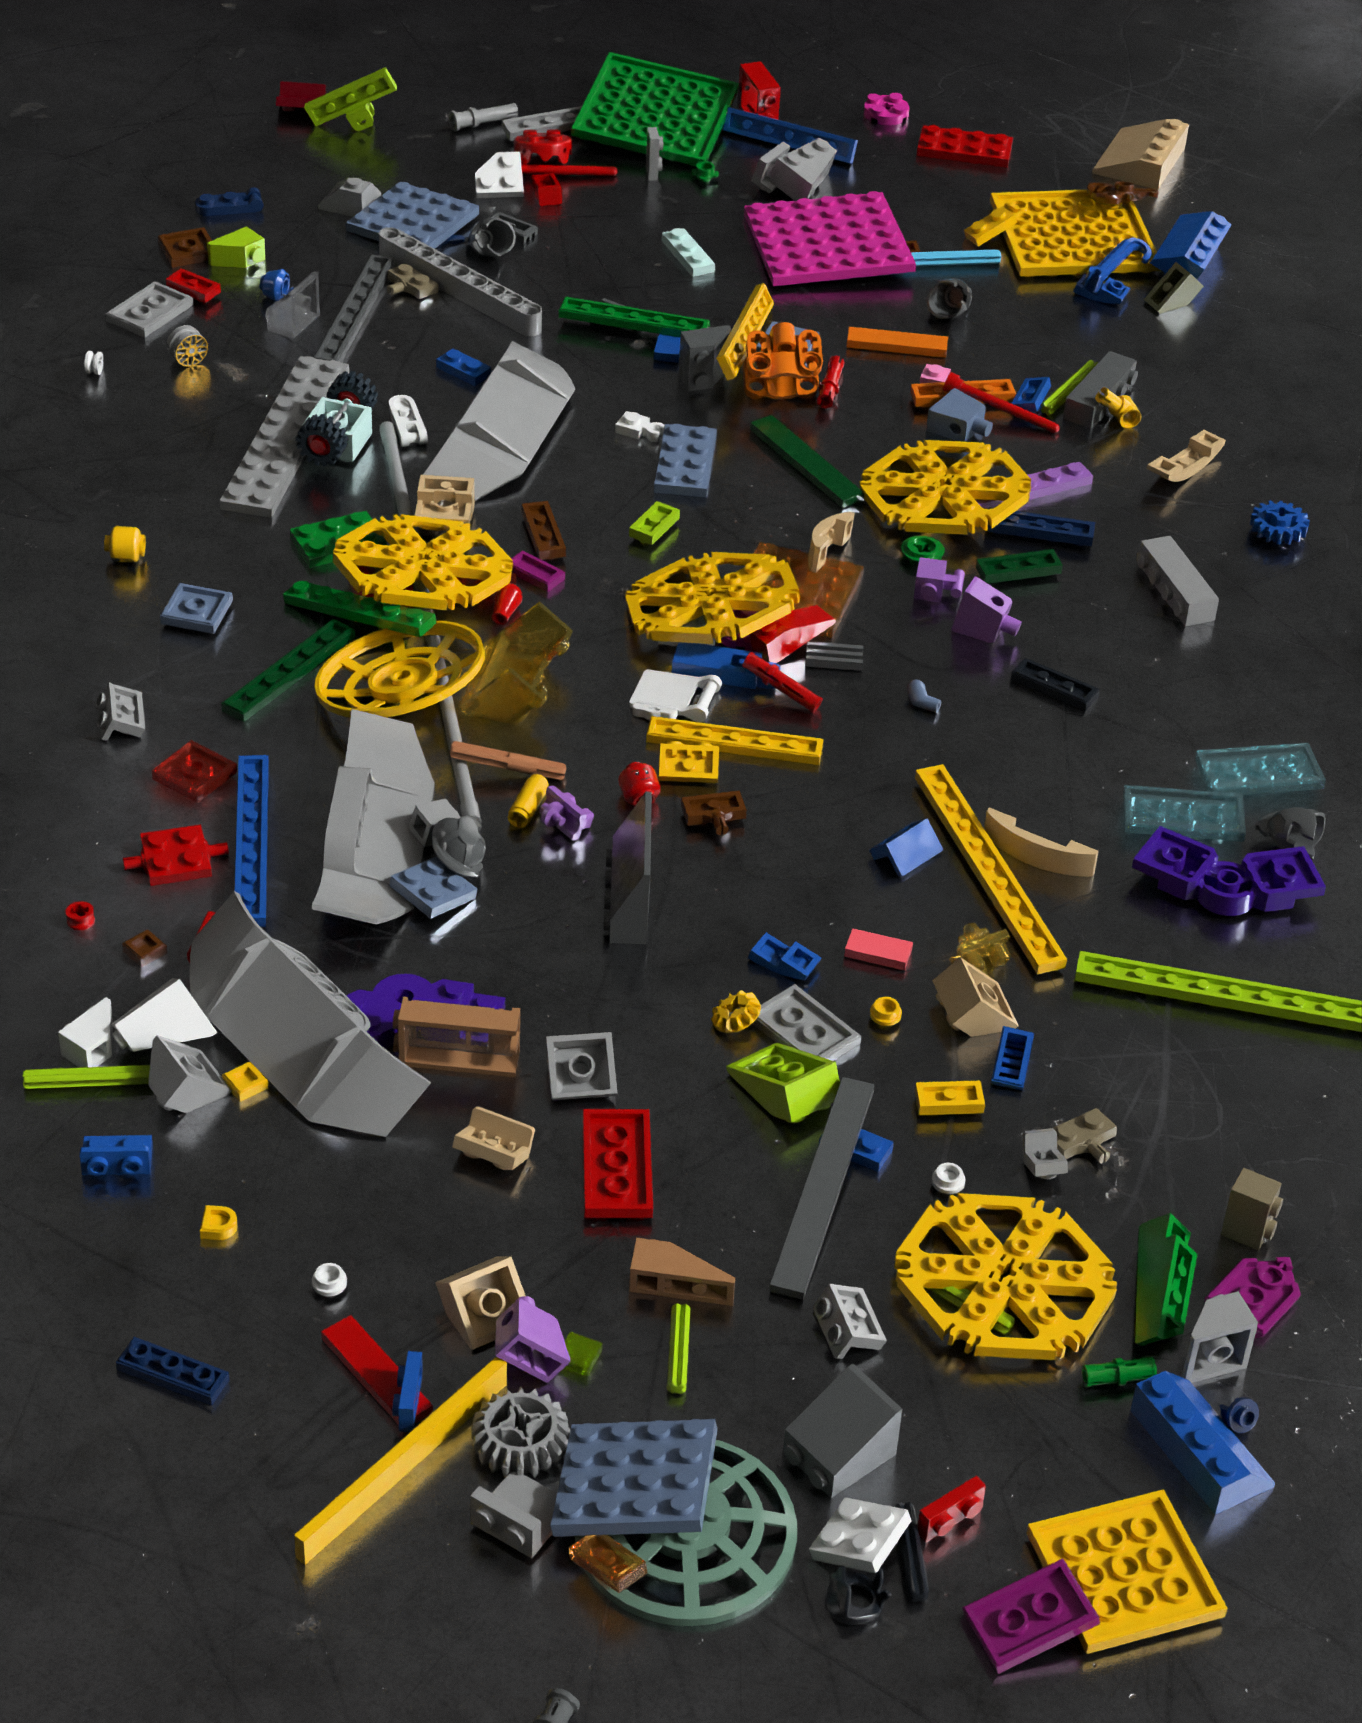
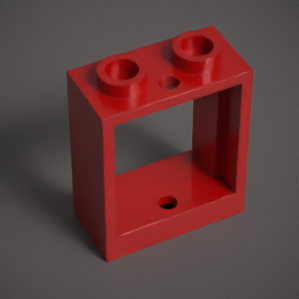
M761 61L740 64L738 107L743 111L778 120L781 91L779 84Z

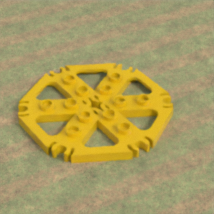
M924 440V443L917 441V447H910L908 444H904V449H902L901 446H898L865 469L862 473V480H860V489L864 492L865 501L883 523L887 521L888 526L898 523V530L905 529V532L967 535V530L969 533L974 534L975 527H982L984 531L988 530V525L994 528L1025 505L1030 498L1031 479L1006 450L1002 453V448L991 451V444L984 445V442ZM935 452H969V454L948 468ZM900 459L908 463L914 470V473L885 472L883 470ZM1004 465L1012 474L1008 478L1003 476L981 477L992 468ZM880 495L908 497L898 504L891 505L887 504ZM975 499L999 500L1003 502L993 509H984ZM941 505L953 517L952 519L925 518Z
M400 514V517L393 515V521L386 520L383 516L380 517V522L376 518L370 520L337 539L333 550V563L358 593L362 591L363 596L374 593V600H381V603L446 611L447 607L450 610H454L455 603L461 604L464 608H468V602L471 606H474L508 585L511 581L513 560L486 531L482 533L481 528L470 530L471 524H464L462 521ZM412 527L435 531L445 530L447 532L426 543ZM375 532L383 536L390 545H380L372 541L360 542L359 540L365 538L367 534ZM484 545L493 556L486 557L482 554L464 555L463 553L473 547ZM356 565L383 569L369 575L362 573ZM456 577L484 581L476 586H465ZM421 580L431 593L403 589Z
M711 552L712 557H709L708 553H703V558L694 559L693 556H689V562H686L684 557L635 581V584L631 585L632 591H626L625 599L634 631L638 635L646 633V638L652 639V641L713 644L712 638H715L717 643H722L721 638L726 636L736 640L737 633L743 638L790 614L795 609L794 603H799V588L788 562L785 563V560L777 562L776 556H771L770 554ZM722 564L745 566L736 572L726 574L722 579L717 569ZM681 572L688 574L691 582H682L680 584L667 583L665 581L671 578L672 575ZM777 578H782L784 583L779 588L762 586ZM643 605L662 606L658 611L650 614L643 613L640 608ZM733 610L759 612L740 619L735 617ZM702 615L706 623L705 626L698 628L681 627Z
M958 1193L957 1197L954 1195L949 1196L948 1207L943 1206L939 1200L935 1201L934 1208L931 1204L928 1206L896 1251L894 1268L897 1269L895 1282H897L899 1290L942 1341L944 1336L949 1333L948 1345L952 1346L955 1340L962 1339L966 1341L964 1352L967 1354L972 1352L974 1345H977L974 1356L1055 1360L1056 1356L1060 1359L1064 1357L1065 1345L1069 1346L1074 1352L1079 1351L1080 1345L1084 1348L1113 1302L1117 1291V1281H1112L1115 1269L1112 1268L1113 1263L1067 1212L1059 1219L1061 1208L1056 1207L1054 1212L1047 1213L1043 1211L1045 1202L1043 1200L1038 1201L1035 1208H1033L1035 1198ZM979 1208L990 1210L1010 1209L1019 1212L1022 1218L1005 1243L1002 1244L975 1211ZM933 1226H937L948 1235L964 1255L926 1253L920 1249L919 1244ZM1063 1232L1071 1237L1088 1259L1077 1262L1042 1260L1039 1257L1053 1236ZM1011 1267L1010 1275L1004 1277L1000 1282L1001 1275H1003L1005 1272L1007 1273ZM953 1286L958 1290H971V1293L956 1313H946L941 1310L924 1288L943 1289ZM1047 1295L1092 1297L1094 1300L1081 1319L1071 1320L1061 1312ZM1008 1305L1035 1338L998 1337L991 1330Z

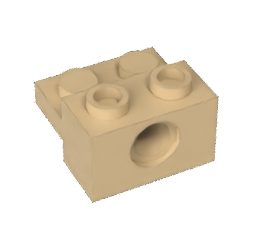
M420 475L415 516L462 521L464 524H470L475 505L474 478Z

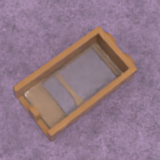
M403 997L400 1010L395 1009L393 1029H398V1033H395L393 1052H399V1060L407 1066L516 1077L520 1056V1008L512 1007V1011L489 1007L419 1000L408 1001V997Z

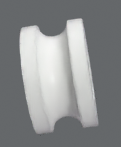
M87 351L85 356L86 374L95 372L96 375H100L103 369L102 352L93 354L92 351Z

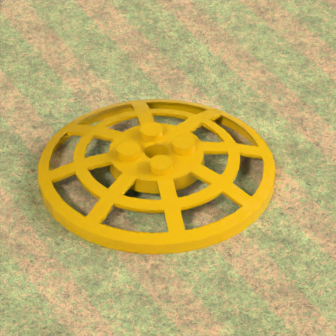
M436 621V624L423 635L445 636L438 647H413L405 649L404 638L416 636L388 629L375 631L349 643L323 664L315 678L314 685L318 700L330 712L351 718V709L383 717H392L426 708L453 695L465 687L477 675L485 660L482 640L471 628L448 621ZM457 638L470 644L476 652L460 661V658L448 650V648ZM389 642L393 643L394 652L380 656L364 666L352 660L372 648ZM419 655H430L428 658L410 657ZM440 658H444L452 664L439 671H436L435 667L436 662ZM474 662L469 670L460 677L462 668ZM342 666L354 672L347 680L344 690L327 689L331 678ZM452 674L445 685H435L438 679ZM363 677L368 679L369 688L355 689L360 679ZM425 693H433L429 696L414 701L415 698L420 697ZM372 696L375 700L364 705L354 697ZM327 697L345 698L348 704L354 708L334 704L327 700ZM385 703H400V705L386 708L380 707Z

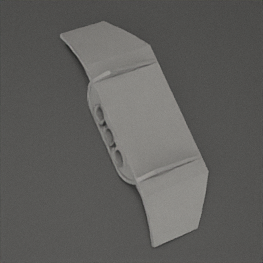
M511 341L504 355L482 384L450 432L449 438L423 475L474 478L475 501L520 477L575 391L571 378L559 364Z
M351 709L344 766H340L338 769L325 834L323 872L318 892L312 903L313 910L372 924H380L400 917L414 909L415 906L389 886L392 875L422 863L424 847L409 829V824L415 805L432 802L435 788L434 780L427 766L413 724Z
M234 891L193 939L190 953L191 996L205 1016L308 1121L386 1137L431 1084L429 1080L393 1056L367 1033L371 1026L368 1017L304 954L277 939L271 938L250 915L238 892Z

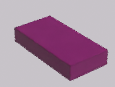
M523 550L511 558L513 560V575L546 592H549L565 580L564 571Z

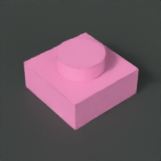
M926 364L920 376V383L945 382L951 369L936 364Z

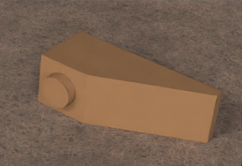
M636 1238L630 1268L629 1292L733 1306L735 1277L671 1242Z

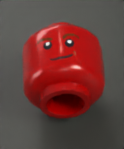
M640 762L630 763L618 777L623 798L628 804L635 806L645 792H652L653 804L661 792L656 771L649 764Z

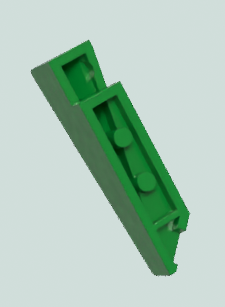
M1171 1212L1142 1223L1139 1226L1135 1343L1140 1346L1173 1338L1184 1333L1197 1253L1188 1245L1191 1232Z

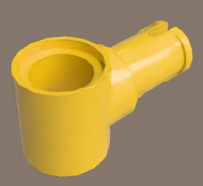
M1106 387L1100 389L1105 395L1097 392L1095 396L1096 401L1108 408L1109 413L1117 418L1122 427L1133 428L1141 421V412L1130 396H1116Z

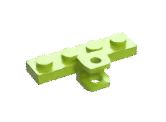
M384 67L305 103L304 108L315 126L346 113V118L356 131H362L371 127L374 122L375 110L371 102L396 91L397 85L387 68Z

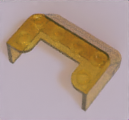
M539 601L484 648V663L477 675L467 684L458 704V709L467 716L509 724L516 721L518 723L522 722L531 709L534 707L538 709L546 702L548 688L544 684H540L545 677L543 671L550 664L554 656L558 655L560 657L570 647L568 641L573 630Z

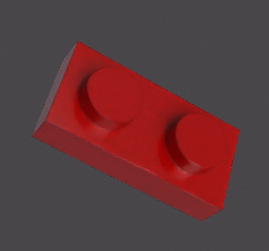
M182 268L166 278L167 287L189 295L199 302L207 303L221 293L220 283Z
M976 1475L921 1509L918 1519L919 1536L925 1542H928L938 1535H946L955 1524L963 1519L975 1517L983 1508L986 1484Z

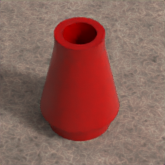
M508 583V585L496 591L492 620L500 625L506 624L510 616L522 603V591L518 586Z

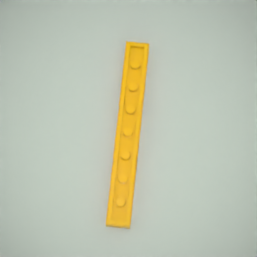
M764 283L755 286L716 358L727 381L736 377L746 358L747 336L752 331L761 330L774 305Z
M498 1357L493 1358L294 1534L296 1559L306 1565L470 1419L475 1412L480 1410L482 1402H489L493 1393L498 1394L507 1385V1362Z

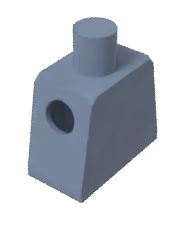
M954 388L928 410L926 431L953 440L966 442L975 433L987 437L992 430L993 423L984 419L986 407L983 403Z

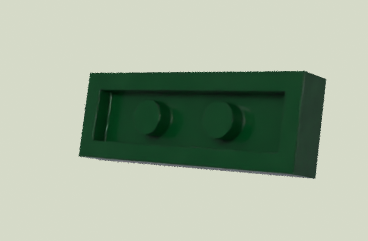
M1054 549L976 560V570L981 579L987 584L1061 574L1063 567Z

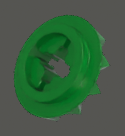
M928 536L910 537L901 546L903 559L909 560L910 564H919L920 557L941 560L945 552L944 546L940 541Z

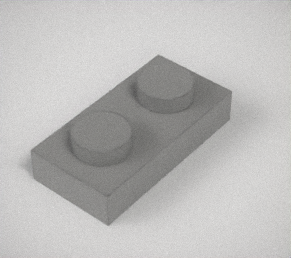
M647 127L646 172L649 181L658 180V171H662V157H659V150H663V137L659 136L657 127Z

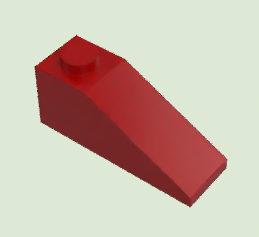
M818 605L793 610L790 614L751 633L753 652L763 653L762 659L766 662L778 663L835 624V619Z

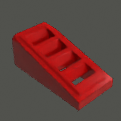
M553 173L531 176V182L540 206L562 204L561 185Z

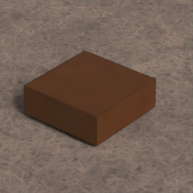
M148 929L122 943L123 952L141 968L167 954V945Z

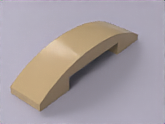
M1203 430L1190 438L1188 448L1170 459L1160 456L1147 464V470L1173 482L1183 481L1203 469L1222 449L1226 440Z
M844 512L822 520L815 526L808 554V566L812 572H817L825 564L827 549L831 544L843 546L850 539L855 513Z
M990 807L988 808L984 829L992 842L1010 856L1031 866L1053 873L1079 877H1092L1095 874L1098 850L1073 840L1065 847L1015 827V817Z

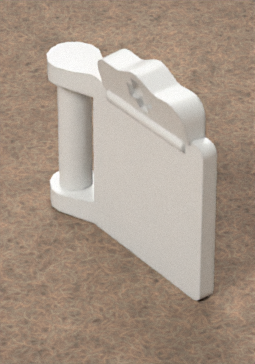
M647 669L643 672L629 701L630 707L633 708L632 714L649 721L651 716L676 719L678 715H683L695 722H704L709 713L707 708L714 693L720 690L722 680L716 675L696 677ZM697 687L703 689L697 704L689 705Z

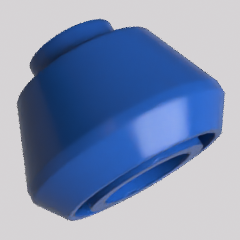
M284 269L268 271L260 279V290H262L263 295L275 303H279L287 297L290 277Z

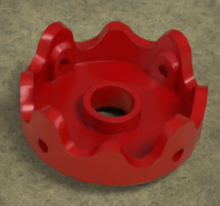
M556 129L547 130L546 133H537L536 130H524L523 135L514 138V152H520L521 163L524 165L530 163L533 153L540 155L543 161H548L552 156L556 155L559 163L566 164L569 155H572V139L569 136L560 134V130Z

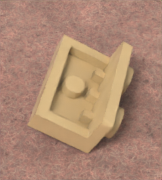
M477 1106L472 1110L469 1126L455 1135L452 1147L463 1151V1154L467 1157L482 1158L492 1162L499 1169L513 1170L529 1158L535 1128Z

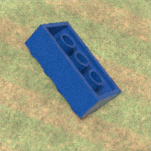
M1213 211L1180 215L1150 263L1166 274L1174 263L1177 262L1198 279L1232 224L1223 216L1217 215Z
M1164 1371L1136 1383L1130 1411L1215 1515L1274 1488L1275 1482L1189 1380Z

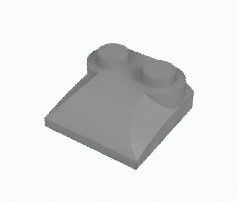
M611 1032L546 1036L551 1100L617 1096Z

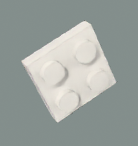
M845 1497L809 1548L812 1559L877 1573L910 1524L909 1512L906 1509Z

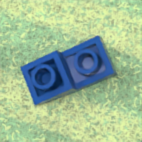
M1084 274L1076 284L1073 292L1094 301L1120 304L1131 288L1109 277L1105 283H1102L1100 290L1093 293L1094 285L1089 284L1086 288L1083 287L1087 275Z

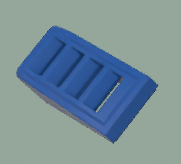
M1003 1026L991 1084L1023 1091L1035 1033ZM1005 1045L1024 1049V1052L1005 1048ZM1005 1054L1009 1056L1022 1058V1061L1003 1057V1055ZM1001 1064L1020 1067V1070L1002 1067ZM999 1073L1018 1076L1019 1078L1018 1080L999 1076Z

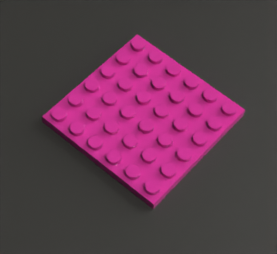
M871 191L867 194H846L838 197L823 196L818 199L801 198L798 201L788 202L780 200L775 203H754L744 206L745 218L773 286L916 272V262L883 192Z

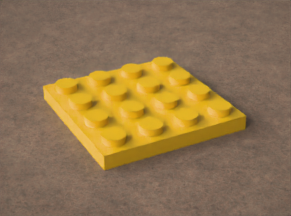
M1164 1489L1028 1524L1026 1533L1043 1568L1063 1558L1099 1616V1625L1077 1635L1086 1654L1226 1616L1227 1606Z

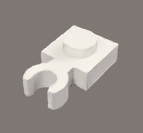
M626 411L616 423L615 433L638 440L641 436H644L649 441L658 442L659 434H664L665 425L659 422L650 423L649 417Z

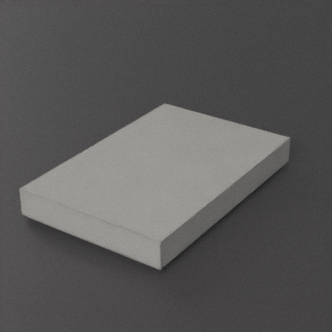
M154 281L105 314L106 321L145 338L193 306V297Z
M796 984L761 1004L760 1014L752 1023L774 1042L832 1061L861 1043L860 1034Z

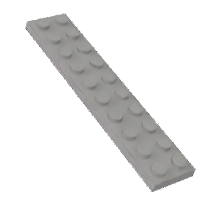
M311 356L299 357L219 501L220 510L268 518L273 517L305 455L302 456L300 454L302 449H297L296 444L298 442L295 441L297 433L320 399L326 397L328 389L336 377L345 371L349 374V364L340 363L336 360L315 359Z

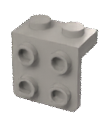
M512 1471L493 1493L478 1486L471 1494L470 1523L533 1558L552 1535L550 1525L557 1493L524 1474L517 1475V1471Z

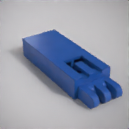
M678 642L672 661V673L696 677L716 675L722 680V684L744 688H775L770 684L768 686L765 685L760 677L742 667L745 658L752 651L700 643ZM754 652L757 656L762 658L763 653ZM768 662L771 665L776 664L779 666V670L781 669L778 663Z

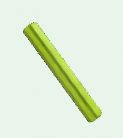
M1093 360L1087 361L1042 402L1041 412L1047 415L1054 413L1066 402V397L1090 373L1098 362Z
M150 1065L26 1069L23 1071L22 1079L25 1089L148 1085Z

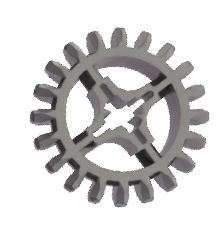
M522 1387L519 1388L517 1393H511L506 1388L502 1397L493 1393L490 1402H482L480 1411L475 1412L473 1427H471L473 1450L475 1454L479 1455L481 1465L489 1464L492 1473L501 1469L505 1478L512 1471H517V1475L530 1473L534 1478H536L539 1469L549 1473L551 1464L559 1465L562 1455L566 1454L570 1436L566 1412L561 1411L560 1403H551L549 1393L539 1397L536 1388L531 1393H524Z

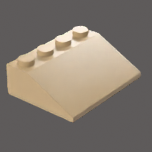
M1164 119L1121 128L1093 168L1092 173L1158 190L1185 149L1189 124L1183 123L1178 119Z

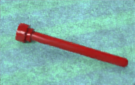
M521 164L522 174L553 173L556 175L615 176L618 173V169L612 166Z
M950 372L945 381L943 391L947 393L956 388L978 401L1047 431L1057 433L1060 430L1059 424L965 384L958 374Z

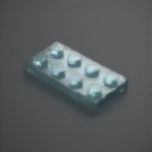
M1308 742L1198 750L1196 752L1195 761L1211 797L1324 789L1326 782Z
M1124 785L1123 806L1126 833L1153 835L1157 828L1162 826L1189 838L1245 841L1246 825L1243 794Z

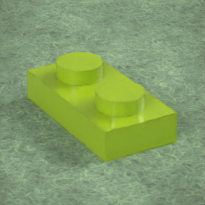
M656 501L629 527V537L653 545L680 519V510Z

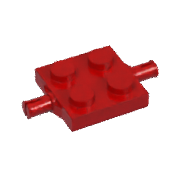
M201 824L140 833L141 855L123 857L124 870L143 867L144 871L148 874L150 886L212 877L211 857L229 855L227 842L209 845L204 838Z

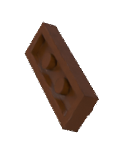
M540 501L521 504V513L538 558L541 560H552L566 557V546L549 502Z

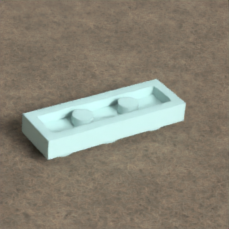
M675 228L672 231L662 233V242L692 277L715 272V263L684 228Z

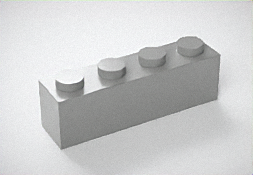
M1171 536L1141 541L1140 550L1137 554L1139 568L1143 569L1151 584H1154L1163 600H1166L1175 616L1181 620L1184 626L1215 621L1219 598Z

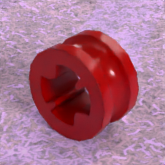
M78 901L67 906L65 914L70 928L86 930L93 926L95 916L92 904Z

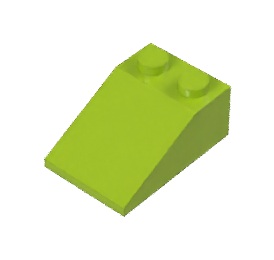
M777 1042L726 1066L727 1072L772 1116L786 1120L788 1123L801 1122L806 1118L805 1116L815 1111L828 1109L831 1103L834 1102L840 1086L835 1061Z

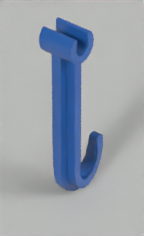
M1129 238L1121 241L1097 266L1089 268L1083 287L1086 288L1087 285L1091 284L1094 285L1092 292H1098L1102 282L1133 251L1142 252L1144 256L1141 262L1146 264L1152 255L1151 248L1145 241L1139 238Z

